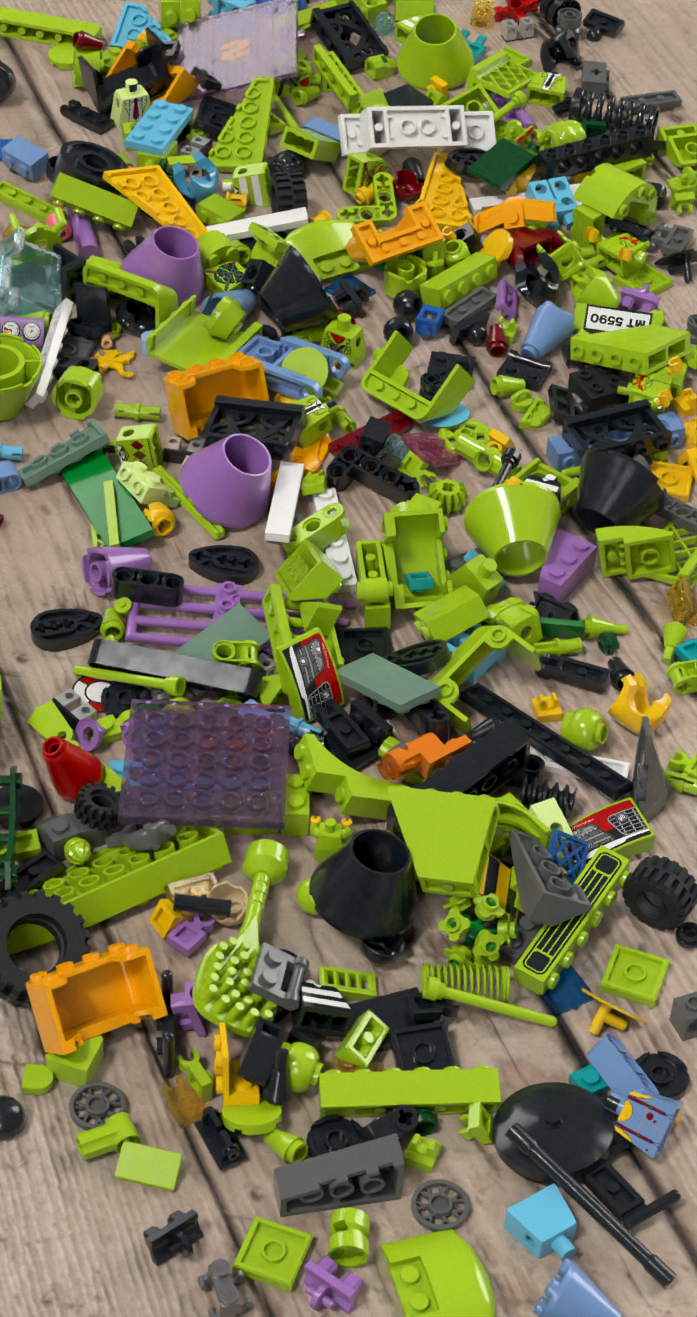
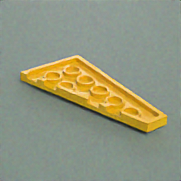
M434 151L419 199L428 203L430 212L440 231L446 226H450L454 231L467 222L472 224V216L468 210V202L464 188L461 185V177L458 173L449 170L444 164L448 153Z
M159 165L104 171L102 178L162 226L183 228L190 232L198 243L200 242L198 238L208 232Z

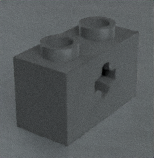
M583 60L581 88L588 89L587 95H585L586 98H588L591 90L596 93L595 99L599 98L600 93L609 92L610 70H606L607 62Z

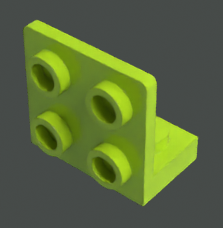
M251 222L248 230L255 234L253 238L257 240L250 253V259H264L272 264L275 260H280L286 249L291 246V244L268 227Z

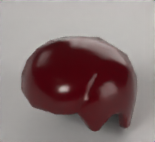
M399 170L395 173L392 182L394 194L402 200L414 201L421 195L423 183L419 184L417 182V174L415 172Z

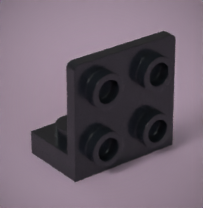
M56 243L53 245L54 279L61 284L62 301L67 298L74 305L76 303L75 284L83 283V267L86 265V261Z
M359 698L350 702V717L370 739L371 748L347 757L328 733L325 735L328 750L334 751L337 759L355 770L379 757L378 751L384 740L393 735V726Z

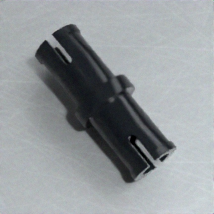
M175 893L173 911L198 913V916L204 917V914L229 918L232 901L229 899L208 898L207 894L193 896Z

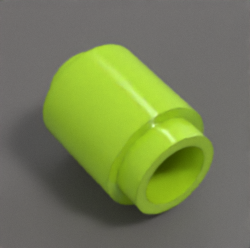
M385 576L364 578L362 581L356 582L358 602L364 601V604L388 602L389 596H393L392 581H387Z

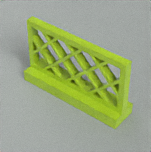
M502 49L471 67L465 86L471 88L481 83L484 88L509 99L518 90L528 87V84L538 73L507 59L509 52Z
M669 521L663 530L673 532V537L677 540L674 541V549L682 548L681 551L675 552L678 574L673 576L664 573L647 576L646 578L679 586V593L688 595L697 583V547L688 549L687 545L697 543V535L683 528L676 530V525ZM687 534L692 535V537L682 539L680 537ZM683 557L688 558V560L682 562L676 560Z

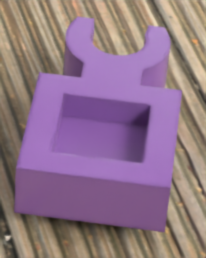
M196 913L192 923L184 919L166 936V943L189 957L206 941L207 933L214 930L215 918L212 917L208 922H202L204 917L198 916V913Z

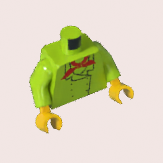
M591 226L587 227L584 234L590 242L596 244L597 255L601 254L605 258L600 263L606 262L605 266L622 277L635 269H640L646 261V249L650 247V242L646 237L636 239L628 233H623L612 238H605L599 234V230Z
M676 356L669 360V368L664 367L658 372L647 375L636 373L633 383L620 380L617 394L629 396L628 403L647 399L651 403V409L656 415L663 414L665 408L673 400L671 394L672 373L675 375L680 374L683 370V362L679 356Z

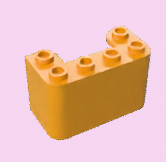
M243 352L232 353L230 358L212 359L209 361V364L205 365L194 364L189 366L188 370H173L168 372V376L163 378L173 432L187 440L199 437L198 432L203 431L215 406L214 401L217 395L269 401L263 362L253 358V356L244 355Z
M119 942L108 946V951L99 954L98 951L82 956L83 961L73 964V961L56 965V971L48 974L47 971L31 974L29 976L30 980L25 985L44 1052L66 1055L76 1051V1046L83 1045V1041L129 1023H140L148 1015H152L153 1020L168 1015L149 947L137 946V943L125 945L124 942Z

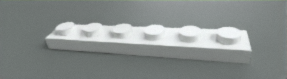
M67 298L54 310L41 351L42 370L25 403L31 409L38 403L42 404L48 395L46 389L53 379L51 373L58 363L56 357L63 347L61 341L68 331L66 325L73 315V312H71L73 302Z
M326 488L325 492L312 494L315 512L330 503H339L335 488ZM336 511L331 512L330 515H335ZM344 534L323 549L324 554L328 556L344 578L342 586L337 593L356 592V574L347 536Z

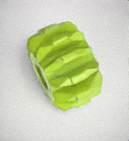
M447 477L444 480L437 478L436 482L430 484L427 497L442 502V510L448 516L451 512L458 514L459 510H463L468 496L467 488L464 487L463 482H457L456 478L449 480Z

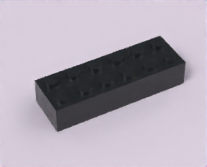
M510 718L502 723H496L488 734L482 738H476L468 749L462 753L455 754L448 764L441 769H435L427 780L421 784H415L412 788L424 790L430 788L441 792L452 793L457 791L468 795L490 796L528 767L531 738ZM391 803L387 808V830L393 832L405 842Z

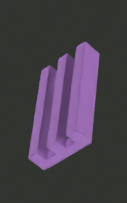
M502 279L497 285L495 309L497 311L501 309V314L503 316L507 315V320L510 322L512 318H516L518 291L506 280Z

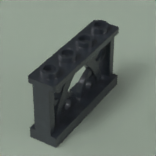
M353 0L325 9H320L319 7L312 9L309 24L329 52L333 51L350 74H352L353 70L364 68L365 60L371 56L381 54L385 57L388 56L387 46L384 45L378 33L374 31L369 20L365 18ZM343 29L360 36L357 45L340 38Z
M217 395L214 401L215 406L203 431L200 432L199 438L201 446L204 448L232 434H242L238 429L239 427L247 426L252 422L262 423L266 431L252 437L259 440L267 448L272 460L290 461L300 434L308 424L305 405ZM278 435H283L286 437V440L280 441Z
M647 399L564 418L562 438L565 442L571 444L581 459L585 452L589 450L588 446L592 443L594 448L600 449L598 452L608 453L611 449L631 458L639 454L644 457L668 451L673 434L670 430H667L653 412L651 403ZM609 431L632 432L631 436L624 441L605 438Z

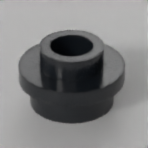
M685 922L676 930L675 939L679 945L688 949L697 948L696 923Z

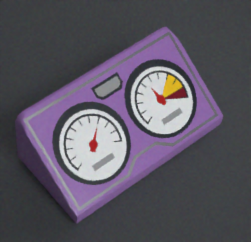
M0 316V333L22 337L23 342L30 346L32 344L43 346L45 341L44 318Z

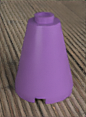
M94 546L87 548V555L82 557V573L85 582H90L93 587L90 589L91 592L97 596H103L111 593L112 572L118 567H131L150 570L153 559L152 555L145 548Z

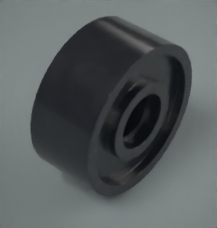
M70 141L63 144L51 174V180L54 184L56 176L61 172L120 196L121 192L102 178L104 171L127 169L128 166L120 156L108 148L87 141Z

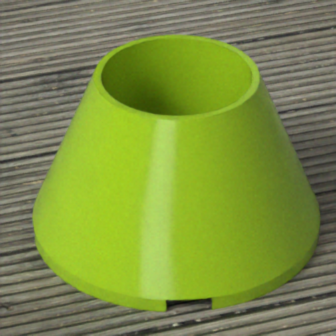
M438 13L427 14L418 19L397 54V67L400 76L411 86L424 91H428L426 87L430 85V78L435 75L447 82L449 89L455 88L467 79L470 68L474 66L472 49L455 22L450 17Z
M0 333V421L12 419L22 411L42 370V356L38 348L34 344L30 346L23 342L22 337Z
M522 481V485L508 486L506 482L492 486L473 498L464 512V527L467 535L487 558H492L496 561L499 572L509 576H523L537 571L545 564L559 523L561 508L556 495L543 485Z

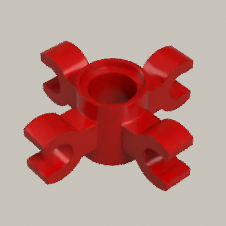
M505 0L508 6L493 8L496 14L494 15L496 22H501L508 17V19H513L517 22L519 28V20L522 17H526L525 12L533 13L539 10L536 5L539 1Z

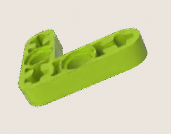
M378 172L374 175L372 187L375 205L342 207L337 211L336 219L353 222L356 225L368 221L361 217L362 214L366 213L372 216L371 220L375 227L392 226L396 222L397 208L391 176L386 172ZM380 181H383V183L385 184L383 189H381L382 186ZM381 196H387L390 199V201L383 202L379 198ZM386 209H388L389 217H386L384 214Z

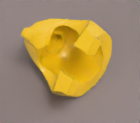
M637 673L634 676L629 674L621 679L623 688L618 699L609 708L608 714L636 734L640 733L642 717L648 716L652 732H654L668 716L672 704L671 697L668 693H665L662 699L653 700L650 706L648 701V681L641 673Z

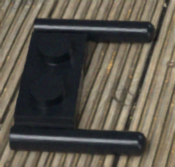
M164 970L161 973V988L168 1015L156 1019L157 1031H162V1037H157V1055H163V1075L165 1078L171 1079L175 1076L174 1014L171 1009L173 973L170 970Z
M622 1137L613 1143L611 1152L603 1164L581 1178L582 1182L618 1221H622L624 1227L631 1230L681 1199V1194L678 1190L673 1189L646 1205L641 1195L607 1161L630 1147V1141Z

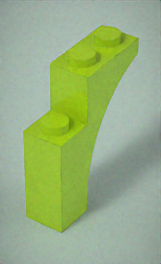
M304 733L301 741L295 746L294 757L297 759L300 777L304 779L306 791L335 794V801L338 803L341 814L387 820V808L391 804L387 791L388 786L399 787L403 784L376 779L347 766L333 756L314 734Z

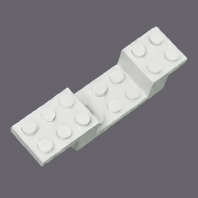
M464 105L366 107L360 114H340L338 116L342 157H347L349 153L365 151L381 156L388 149L437 148V151L442 153H450L460 148H479L488 151L496 144L493 111L464 112Z

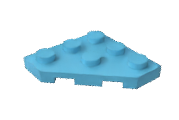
M125 2L110 43V48L118 47L122 50L128 39L135 41L138 34H142V31L148 27L162 41H171V38L162 31L159 23L154 17L150 16L143 4Z

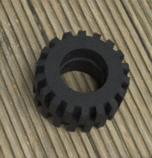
M300 170L273 172L269 185L272 213L306 207V211H308L307 190Z
M653 855L651 858H644L623 885L622 897L626 899L624 902L631 909L630 912L636 915L639 921L648 924L651 928L656 927L661 931H665V929L672 931L675 928L681 927L696 906L697 884L693 875H690L685 867H681L675 860L671 861L667 857L663 856L660 858L658 855Z

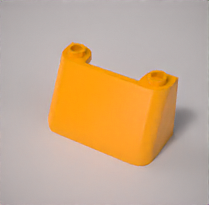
M128 39L105 77L136 65L135 56L140 48L135 42ZM167 63L171 86L166 94L157 98V100L180 104L197 89L200 82L184 68L178 65L174 67Z

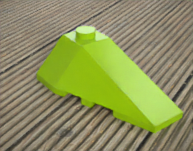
M481 83L440 104L464 105V111H493V114L499 110Z

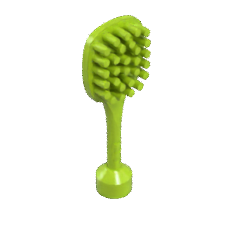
M259 839L248 845L242 871L245 877L253 884L242 927L236 938L230 937L227 942L217 943L208 950L199 963L192 989L194 1006L203 1017L219 1026V1023L225 1022L227 1031L244 1037L249 1036L259 1016L273 1022L277 1009V1004L248 991L260 948V927L268 889L270 886L280 884L285 879L290 858L287 849L282 844L270 839Z

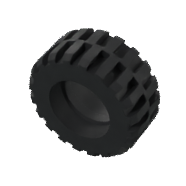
M36 890L34 894H29L28 891L19 892L16 897L10 896L0 904V998L6 1000L8 997L13 1000L15 1005L22 1006L23 1003H29V1006L32 1007L25 985L30 980L29 976L31 973L19 969L12 962L6 947L9 934L21 924L42 926L57 941L59 958L55 966L47 974L56 971V965L68 961H73V964L83 961V955L91 953V946L87 942L91 938L89 929L84 930L82 924L85 920L81 914L78 916L74 914L73 909L75 907L70 902L65 905L60 902V896L53 893L51 897L45 896V891Z

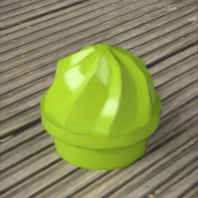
M74 837L67 841L64 846L66 860L71 864L80 866L88 862L89 857L92 855L89 842L79 837Z

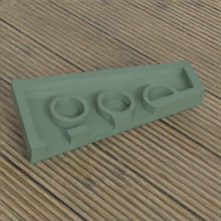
M90 419L86 422L88 427L81 432L76 429L69 434L71 439L65 443L58 442L53 445L47 456L39 455L19 469L18 473L23 483L27 487L37 485L45 477L61 472L65 466L81 461L85 455L101 450L105 444L110 442L107 434L93 419Z

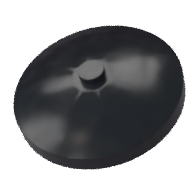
M544 1082L516 1091L500 1105L493 1121V1142L501 1160L516 1173L536 1181L555 1182L528 1155L522 1153L505 1136L509 1128L516 1122L533 1136L538 1144L574 1179L584 1177L602 1165L609 1156L614 1142L612 1115L609 1110L605 1109V1104L590 1091L568 1083Z

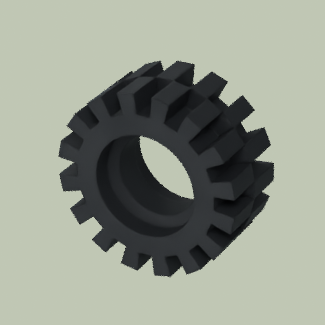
M94 782L93 786L87 783L85 787L82 786L80 788L73 811L76 813L75 817L81 819L80 823L83 825L89 824L88 828L93 829L96 826L98 831H102L103 827H105L106 831H110L111 828L115 829L121 823L127 803H125L126 798L122 797L123 793L121 791L115 792L116 788L114 786L108 788L106 783H103L102 786H99L98 782Z

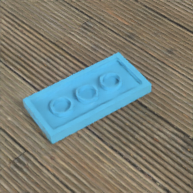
M156 99L125 138L124 147L163 156L193 117L194 108Z

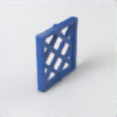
M553 829L548 850L552 855L550 861L553 863V859H555L558 867H562L565 862L567 863L569 868L567 872L568 875L571 874L572 879L567 878V876L566 879L573 885L586 866L589 842L558 829ZM557 839L560 844L558 848H556ZM570 843L573 851L568 854L566 846ZM582 849L581 857H579L578 851ZM562 850L564 858L560 861L557 853ZM574 855L577 863L572 866L570 858ZM578 868V873L576 877L574 870Z

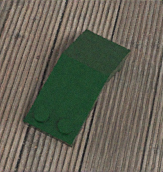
M502 138L468 167L467 172L499 190L509 191L512 182L532 164H536L537 151H541L539 149L540 145L532 141L524 143Z

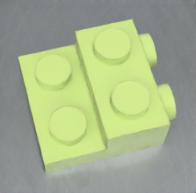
M123 461L116 478L141 504L148 505L152 502H162L168 507H177L180 499L173 493L174 491L171 487L165 485L160 480L161 477L157 473L148 471L147 466L142 462Z

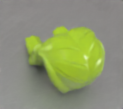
M575 120L558 121L546 126L544 131L540 129H535L534 131L538 144H550L552 139L553 147L587 138L581 123Z

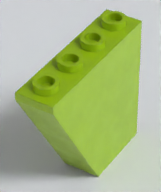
M654 324L570 338L571 360L647 375L667 365L673 357L679 356L681 358L690 353L689 331Z
M404 785L399 787L388 786L387 791L406 846L410 851L411 860L422 891L477 899L500 816L497 799L488 795H468L457 791L450 793L430 788L425 790L415 789Z

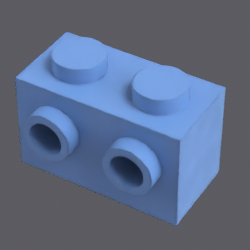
M17 136L1 148L4 165L18 172L21 176L27 177L34 182L46 172V164L49 158L48 152L24 138Z

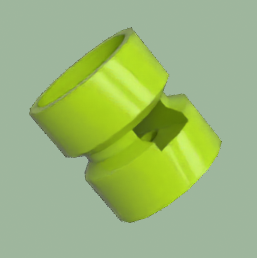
M347 1207L333 1211L330 1215L328 1256L339 1267L355 1268L364 1265L368 1261L370 1217L366 1212L357 1208Z

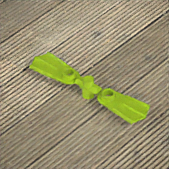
M52 700L35 708L27 723L44 738L48 739L52 736L62 738L66 735L65 740L82 748L76 740H73V730ZM101 761L104 775L99 786L106 783L108 788L114 786L116 788L115 792H123L125 787L128 786L127 782Z

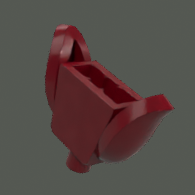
M525 227L514 232L508 231L513 238V247L509 257L506 259V263L516 271L515 263L522 259L525 265L540 261L536 249L538 243L549 255L564 244L557 232L549 229L533 230Z

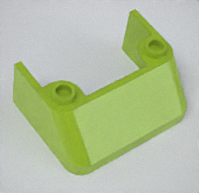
M96 260L89 261L83 267V283L106 287L108 290L154 306L155 330L161 322L170 317L173 311L178 309L177 294L168 286Z
M395 330L361 380L362 389L372 397L419 423L452 414L473 386L475 380L459 364H456L431 402L405 388L410 379V373L402 365L414 347Z
M491 625L477 628L451 654L450 660L427 679L440 686L441 695L435 697V699L450 714L451 725L463 734L472 730L469 718L452 706L459 697L458 687L494 650H504L507 648L536 671L541 669L536 648L506 626Z

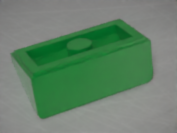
M539 617L543 637L564 639L582 637L583 621Z

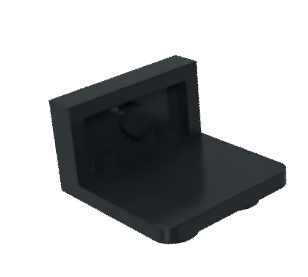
M82 282L76 283L77 317L70 319L67 323V332H70L72 336H86L87 339H98L100 335L112 332L108 288Z

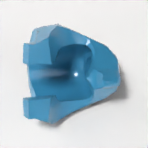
M201 151L192 155L198 167L208 172L204 177L196 178L192 175L190 177L191 182H186V174L181 163L178 162L173 166L174 181L177 188L196 204L214 193L217 194L219 173L216 166Z

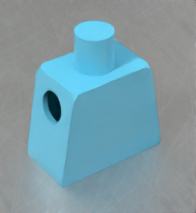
M554 1183L506 1209L504 1228L536 1258H543L555 1252L561 1261L564 1262L566 1258L571 1259L576 1254L577 1249L571 1242L575 1238L577 1222Z

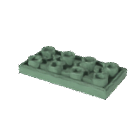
M238 603L173 653L211 660L213 645L220 640H254L260 644L261 650L270 643L268 630ZM219 655L221 658H227L225 655ZM186 687L196 699L206 692Z
M374 653L337 669L340 682L345 684L346 687L357 690L363 696H368L399 714L408 713L410 709L420 704H427L431 699L441 695L440 686Z

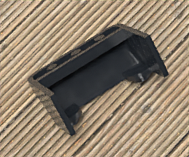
M149 27L145 28L148 46L141 48L136 53V65L113 75L102 78V74L94 69L82 55L78 56L83 84L98 113L111 118L114 92L118 89L126 88L125 81L127 79H136L138 85H142L148 93L150 101L164 96L171 86L164 42Z

